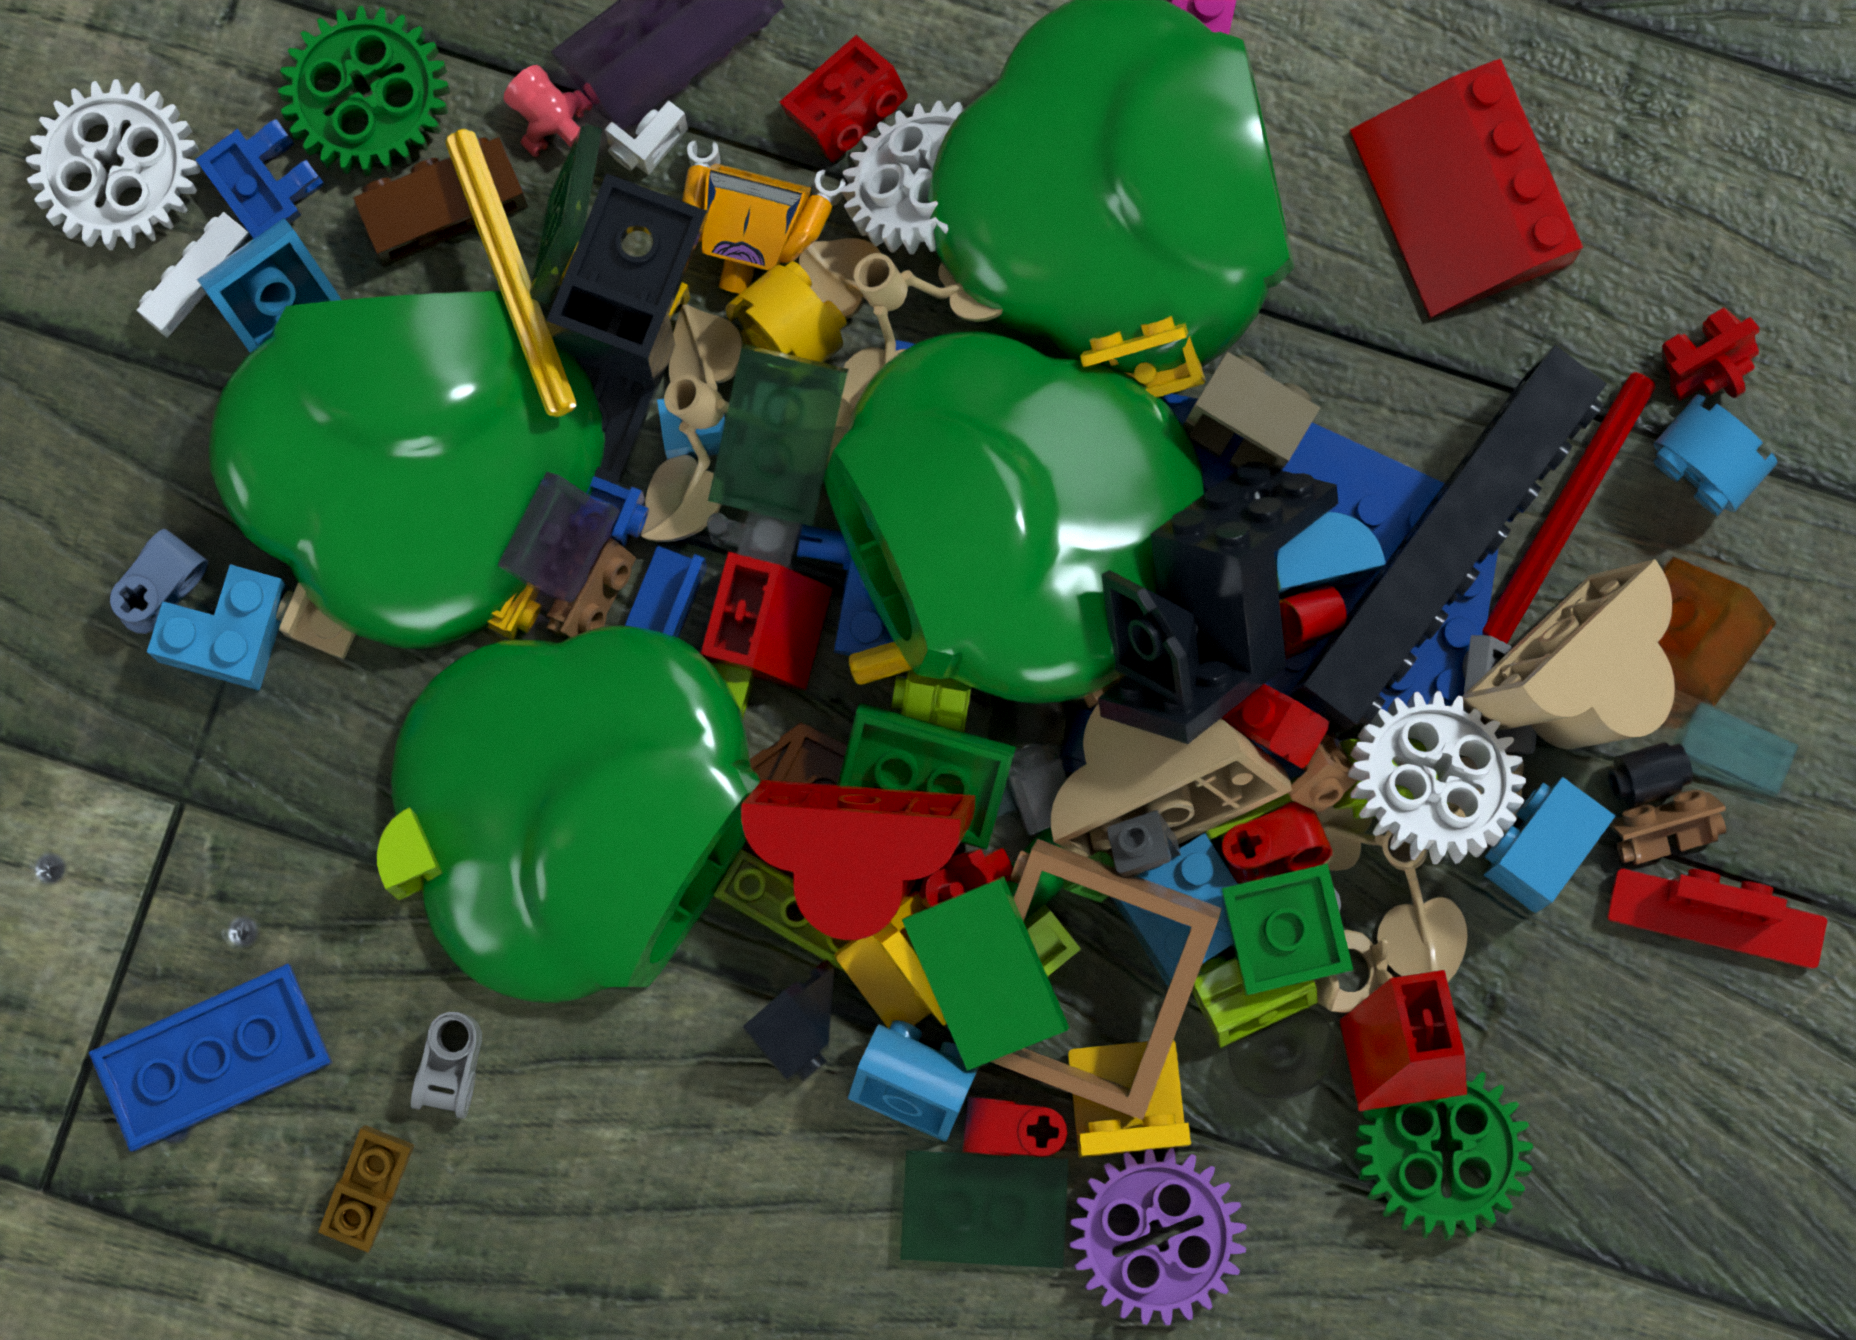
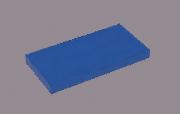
M290 964L281 966L89 1052L131 1152L142 1149L332 1064L330 1055Z

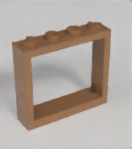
M1037 839L1030 854L1020 851L1009 880L1019 884L1014 901L1023 922L1041 873L1045 871L1190 926L1191 929L1131 1089L1025 1048L991 1062L1143 1120L1222 908L1135 875L1121 877L1114 867Z

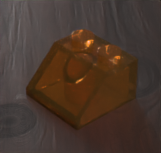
M1673 556L1663 570L1671 590L1672 614L1668 628L1658 644L1670 662L1675 689L1715 707L1776 625V621L1750 588Z

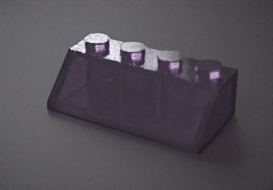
M618 0L551 52L584 95L593 103L597 111L610 123L613 122L624 130L627 126L635 125L642 121L650 109L668 95L683 90L689 84L691 78L710 63H716L724 59L730 53L732 47L751 32H756L766 27L771 22L773 16L782 10L785 5L782 0Z

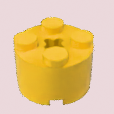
M791 261L785 267L775 265L729 302L725 309L730 322L738 317L744 330L741 331L744 339V347L753 359L775 380L784 374L788 377L785 385L795 387L843 347V338L840 330L847 325V322L835 304L829 300H826L824 303L810 288L812 281L807 272L798 263Z

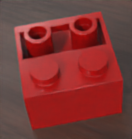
M728 552L701 655L711 663L752 671L754 678L806 691L833 588L782 565Z
M1445 970L1390 978L1340 1019L1341 1034L1359 1111L1467 1095L1465 1051Z

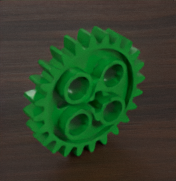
M358 6L355 20L348 21L342 9H339L336 16L337 25L331 27L320 17L317 19L321 34L315 37L306 31L300 33L306 45L304 51L297 48L288 49L290 58L297 65L296 67L288 66L281 67L280 69L283 79L292 83V85L278 88L281 100L291 102V104L282 108L281 112L285 121H296L289 129L295 140L307 137L303 144L306 154L310 156L322 148L320 160L323 166L328 168L338 157L340 158V166L344 174H349L354 163L360 162L365 175L370 176L373 162L380 161L383 168L389 173L392 172L391 157L398 155L404 162L410 164L412 162L408 151L410 146L414 145L424 151L428 149L422 135L424 131L435 134L440 133V126L432 115L448 114L446 103L436 98L450 93L448 82L437 79L446 74L447 69L444 61H432L439 53L435 42L421 45L425 39V33L421 26L406 33L408 22L405 15L401 14L392 24H389L385 8L380 7L374 20L368 19L364 7ZM381 48L386 51L384 58L377 64L366 65L360 62L363 53L368 49ZM396 67H405L402 73H393ZM334 74L341 77L339 86L332 91L321 92L316 89L318 81L323 76ZM362 84H365L373 92L366 98L356 90ZM398 90L412 92L413 97L406 106L399 108L387 104L389 97ZM327 109H335L331 116L324 115ZM354 117L368 119V125L361 133L349 135L343 132V127L349 119Z
M1481 1072L1478 1074L1473 1082L1466 1080L1467 1095L1364 1110L1363 1115L1374 1125H1359L1356 1131V1136L1369 1142V1144L1358 1147L1354 1156L1360 1160L1370 1161V1165L1363 1168L1358 1177L1359 1180L1376 1181L1377 1184L1370 1191L1368 1198L1369 1200L1386 1197L1389 1202L1382 1214L1385 1218L1394 1214L1397 1210L1404 1213L1401 1229L1404 1231L1411 1226L1414 1220L1422 1222L1421 1231L1423 1238H1428L1434 1226L1437 1225L1441 1226L1445 1240H1451L1456 1225L1459 1224L1467 1237H1472L1476 1232L1475 1219L1478 1218L1483 1225L1490 1229L1496 1223L1492 1208L1507 1215L1513 1208V1205L1505 1194L1520 1197L1524 1192L1525 1187L1514 1177L1528 1176L1532 1170L1531 1165L1518 1159V1157L1530 1154L1533 1149L1532 1143L1519 1141L1517 1138L1527 1130L1529 1124L1526 1121L1512 1122L1510 1117L1514 1114L1519 1104L1516 1101L1502 1106L1498 1101L1504 1090L1502 1084L1489 1092L1483 1088L1486 1073ZM1438 1104L1444 1105L1446 1110L1444 1136L1446 1150L1455 1151L1446 1166L1448 1183L1451 1190L1450 1198L1443 1197L1441 1191L1443 1174L1442 1154L1439 1151H1432L1441 1135L1439 1118L1436 1111V1105ZM1460 1113L1473 1114L1481 1122L1482 1132L1474 1135L1464 1133L1456 1124V1115ZM1407 1114L1419 1115L1426 1121L1428 1133L1421 1136L1409 1134L1403 1128L1401 1118ZM1468 1165L1477 1167L1485 1176V1186L1477 1189L1468 1187L1461 1180L1459 1169ZM1411 1167L1424 1169L1431 1177V1187L1424 1190L1413 1188L1406 1181L1405 1170Z

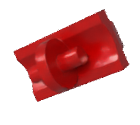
M1722 308L1708 316L1703 322V334L1709 340L1705 344L1696 348L1686 334H1678L1663 343L1662 359L1670 372V390L1679 401L1701 388L1709 396L1721 389L1732 398H1737L1745 393L1746 387L1743 376L1755 370L1751 359L1759 355V349L1755 340V335L1759 333V327L1754 320L1749 317L1740 322L1726 308Z
M1000 848L984 855L981 849L951 857L942 868L924 878L921 884L920 896L925 908L1003 876L1006 882H1008L1013 867L1005 850Z

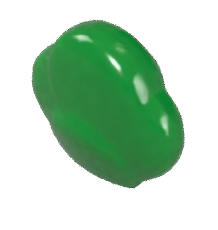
M1071 0L1046 14L1033 24L1017 42L1007 58L998 81L970 103L953 121L943 138L933 165L928 203L937 201L938 205L935 207L930 219L936 217L938 221L948 225L946 234L937 224L934 229L935 250L941 263H943L955 282L960 283L964 291L973 299L990 308L1003 309L1002 314L992 320L1024 333L1049 337L1065 354L1074 360H1081L1080 356L1083 351L1092 349L1089 341L1092 338L1098 339L1120 331L1123 341L1144 335L1141 325L1154 323L1172 316L1175 326L1186 323L1189 332L1186 338L1114 358L1119 363L1114 366L1110 365L1109 360L1100 363L1127 373H1134L1136 366L1143 362L1152 364L1156 372L1174 369L1186 363L1182 348L1185 347L1190 336L1201 366L1204 367L1228 351L1244 335L1258 316L1269 293V288L1277 286L1295 268L1260 100L1244 40L1223 32H1212L1193 14L1166 0Z
M501 291L431 293L336 300L285 307L272 331L271 338L265 340L243 359L224 386L211 423L208 454L210 470L216 489L231 518L243 534L258 548L290 566L297 582L301 584L308 598L321 613L347 631L381 644L405 649H430L459 642L489 626L487 621L495 617L492 613L496 610L500 612L504 604L513 595H515L514 602L528 583L531 584L543 561L547 545L569 527L566 520L572 515L586 495L597 467H601L605 446V432L602 431L603 417L594 393L593 384L578 359L556 347V350L575 397L576 408L561 417L549 416L546 413ZM590 487V490H589V492H588L586 501L588 500L589 496L591 495V492H592V490H593V487Z
M957 332L923 340L898 353L873 375L860 394L851 413L847 433L832 452L823 480L839 527L869 596L895 644L899 647L903 657L916 675L936 679L951 678L1008 700L1049 703L1080 698L1096 692L1110 684L1121 674L1115 670V656L1113 644L1109 636L1101 574L1111 570L1158 595L1151 533L1170 520L1174 514L1182 511L1204 495L1202 465L1193 443L1177 415L1160 397L1156 398L1145 390L1148 387L1138 382L1132 376L1110 366L1097 363L1083 367L1081 360L1050 358L1016 340L986 332Z
M605 626L577 634L560 643L543 640H504L488 644L464 655L433 677L413 703L399 730L393 759L391 791L396 816L409 807L416 813L442 871L440 875L430 881H427L421 875L422 895L428 922L434 936L453 963L478 984L507 997L529 1002L558 1003L581 999L611 987H649L704 912L737 854L742 849L746 841L741 820L742 802L760 783V779L757 773L751 769L746 731L736 698L718 670L698 650L678 637L633 626Z

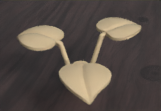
M844 238L831 241H814L799 256V265L807 272L812 281L810 288L823 303L826 300L831 301L842 312L845 319H849L859 312L864 299H866L870 306L874 308V314L878 318L885 340V350L878 347L862 349L845 363L841 371L839 380L840 395L853 407H855L860 394L873 375L894 356L906 350L895 351L896 341L888 319V311H894L904 303L909 286L915 287L938 299L950 297V306L953 312L959 318L966 321H988L998 317L1003 309L990 308L973 299L964 291L960 283L955 282L943 263L939 267V278L945 287L939 288L915 277L910 270L900 273L888 256L882 254L876 246L866 240Z
M682 305L673 332L676 346L669 361L670 384L665 391L664 403L669 412L683 420L679 425V430L687 435L698 457V461L689 455H681L664 461L658 467L647 489L645 507L649 508V514L641 536L655 542H672L686 539L703 530L716 517L723 501L725 486L721 477L707 471L710 465V458L696 433V429L714 427L721 421L724 413H727L773 432L784 433L779 443V454L782 461L793 471L801 474H813L823 471L828 467L833 450L847 433L854 407L835 392L827 389L811 388L791 397L785 409L786 423H778L728 403L717 392L716 383L730 380L738 371L744 355L743 336L740 330L727 319L703 312L689 305Z
M1467 756L1460 758L1465 766L1478 770L1477 765L1472 759ZM1523 761L1512 774L1523 777ZM1522 788L1519 792H1516L1520 797H1522ZM1454 803L1447 804L1453 814L1458 817H1466L1460 806ZM1333 806L1327 807L1322 812L1316 811L1333 849L1332 856L1324 863L1328 864L1329 871L1346 870L1354 866L1360 857L1361 843L1382 846L1388 862L1396 869L1403 870L1406 873L1414 905L1400 904L1394 906L1385 914L1378 927V943L1384 938L1388 940L1387 964L1400 976L1445 970L1447 982H1449L1456 974L1465 954L1468 939L1467 925L1461 910L1452 900L1437 897L1423 903L1416 868L1425 861L1428 850L1423 849L1416 860H1413L1410 856L1411 844L1404 841L1397 849L1392 850L1390 848L1394 834L1389 830L1385 836L1365 833L1373 819H1354L1352 809H1335Z

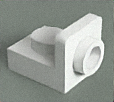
M668 100L659 112L653 109L646 114L636 129V134L638 135L636 139H633L611 122L605 129L607 141L610 145L608 152L626 169L632 170L637 166L649 176L688 130L685 113Z

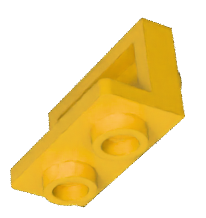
M1170 316L1154 323L1141 325L1144 335L1123 341L1120 331L1102 338H1092L1089 340L1092 349L1083 351L1080 356L1082 365L1086 367L1109 360L1110 365L1114 366L1119 364L1114 358L1186 338L1189 333L1186 323L1175 326L1173 318ZM1190 336L1186 345L1182 348L1186 363L1174 369L1156 372L1152 364L1143 362L1136 366L1134 373L1124 372L1148 387L1145 390L1156 398L1202 385L1206 381Z

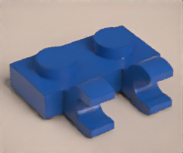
M277 119L269 122L248 140L245 139L237 128L195 159L253 239L282 218L289 224L299 218L301 213L293 202L310 196L324 185V182L307 160L299 163L278 181L263 163L265 160L281 155L295 144Z

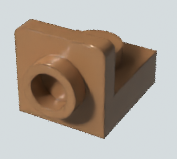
M1327 730L1310 762L1303 768L1305 773L1291 784L1292 791L1288 793L1292 800L1317 812H1322L1327 807L1337 803L1343 794L1359 781L1348 777V771L1352 764L1334 732Z

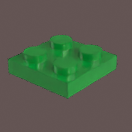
M1328 864L1220 889L1245 995L1353 971Z

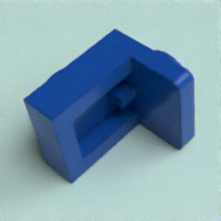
M594 476L583 500L566 522L569 526L591 535H598L607 540L612 538L625 548L630 535L639 537L649 514V508L643 506L645 502L643 491L635 487H631L628 490ZM590 487H593V490H592V492H591V495L589 496L588 500L586 501V498H587L588 492H589V490H590Z

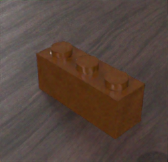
M485 137L477 138L506 216L527 208L528 205L500 138L497 137L490 141ZM436 157L423 160L411 168L410 174L393 181L391 178L375 180L363 187L362 194L353 197L383 267L477 228L451 157L442 161Z

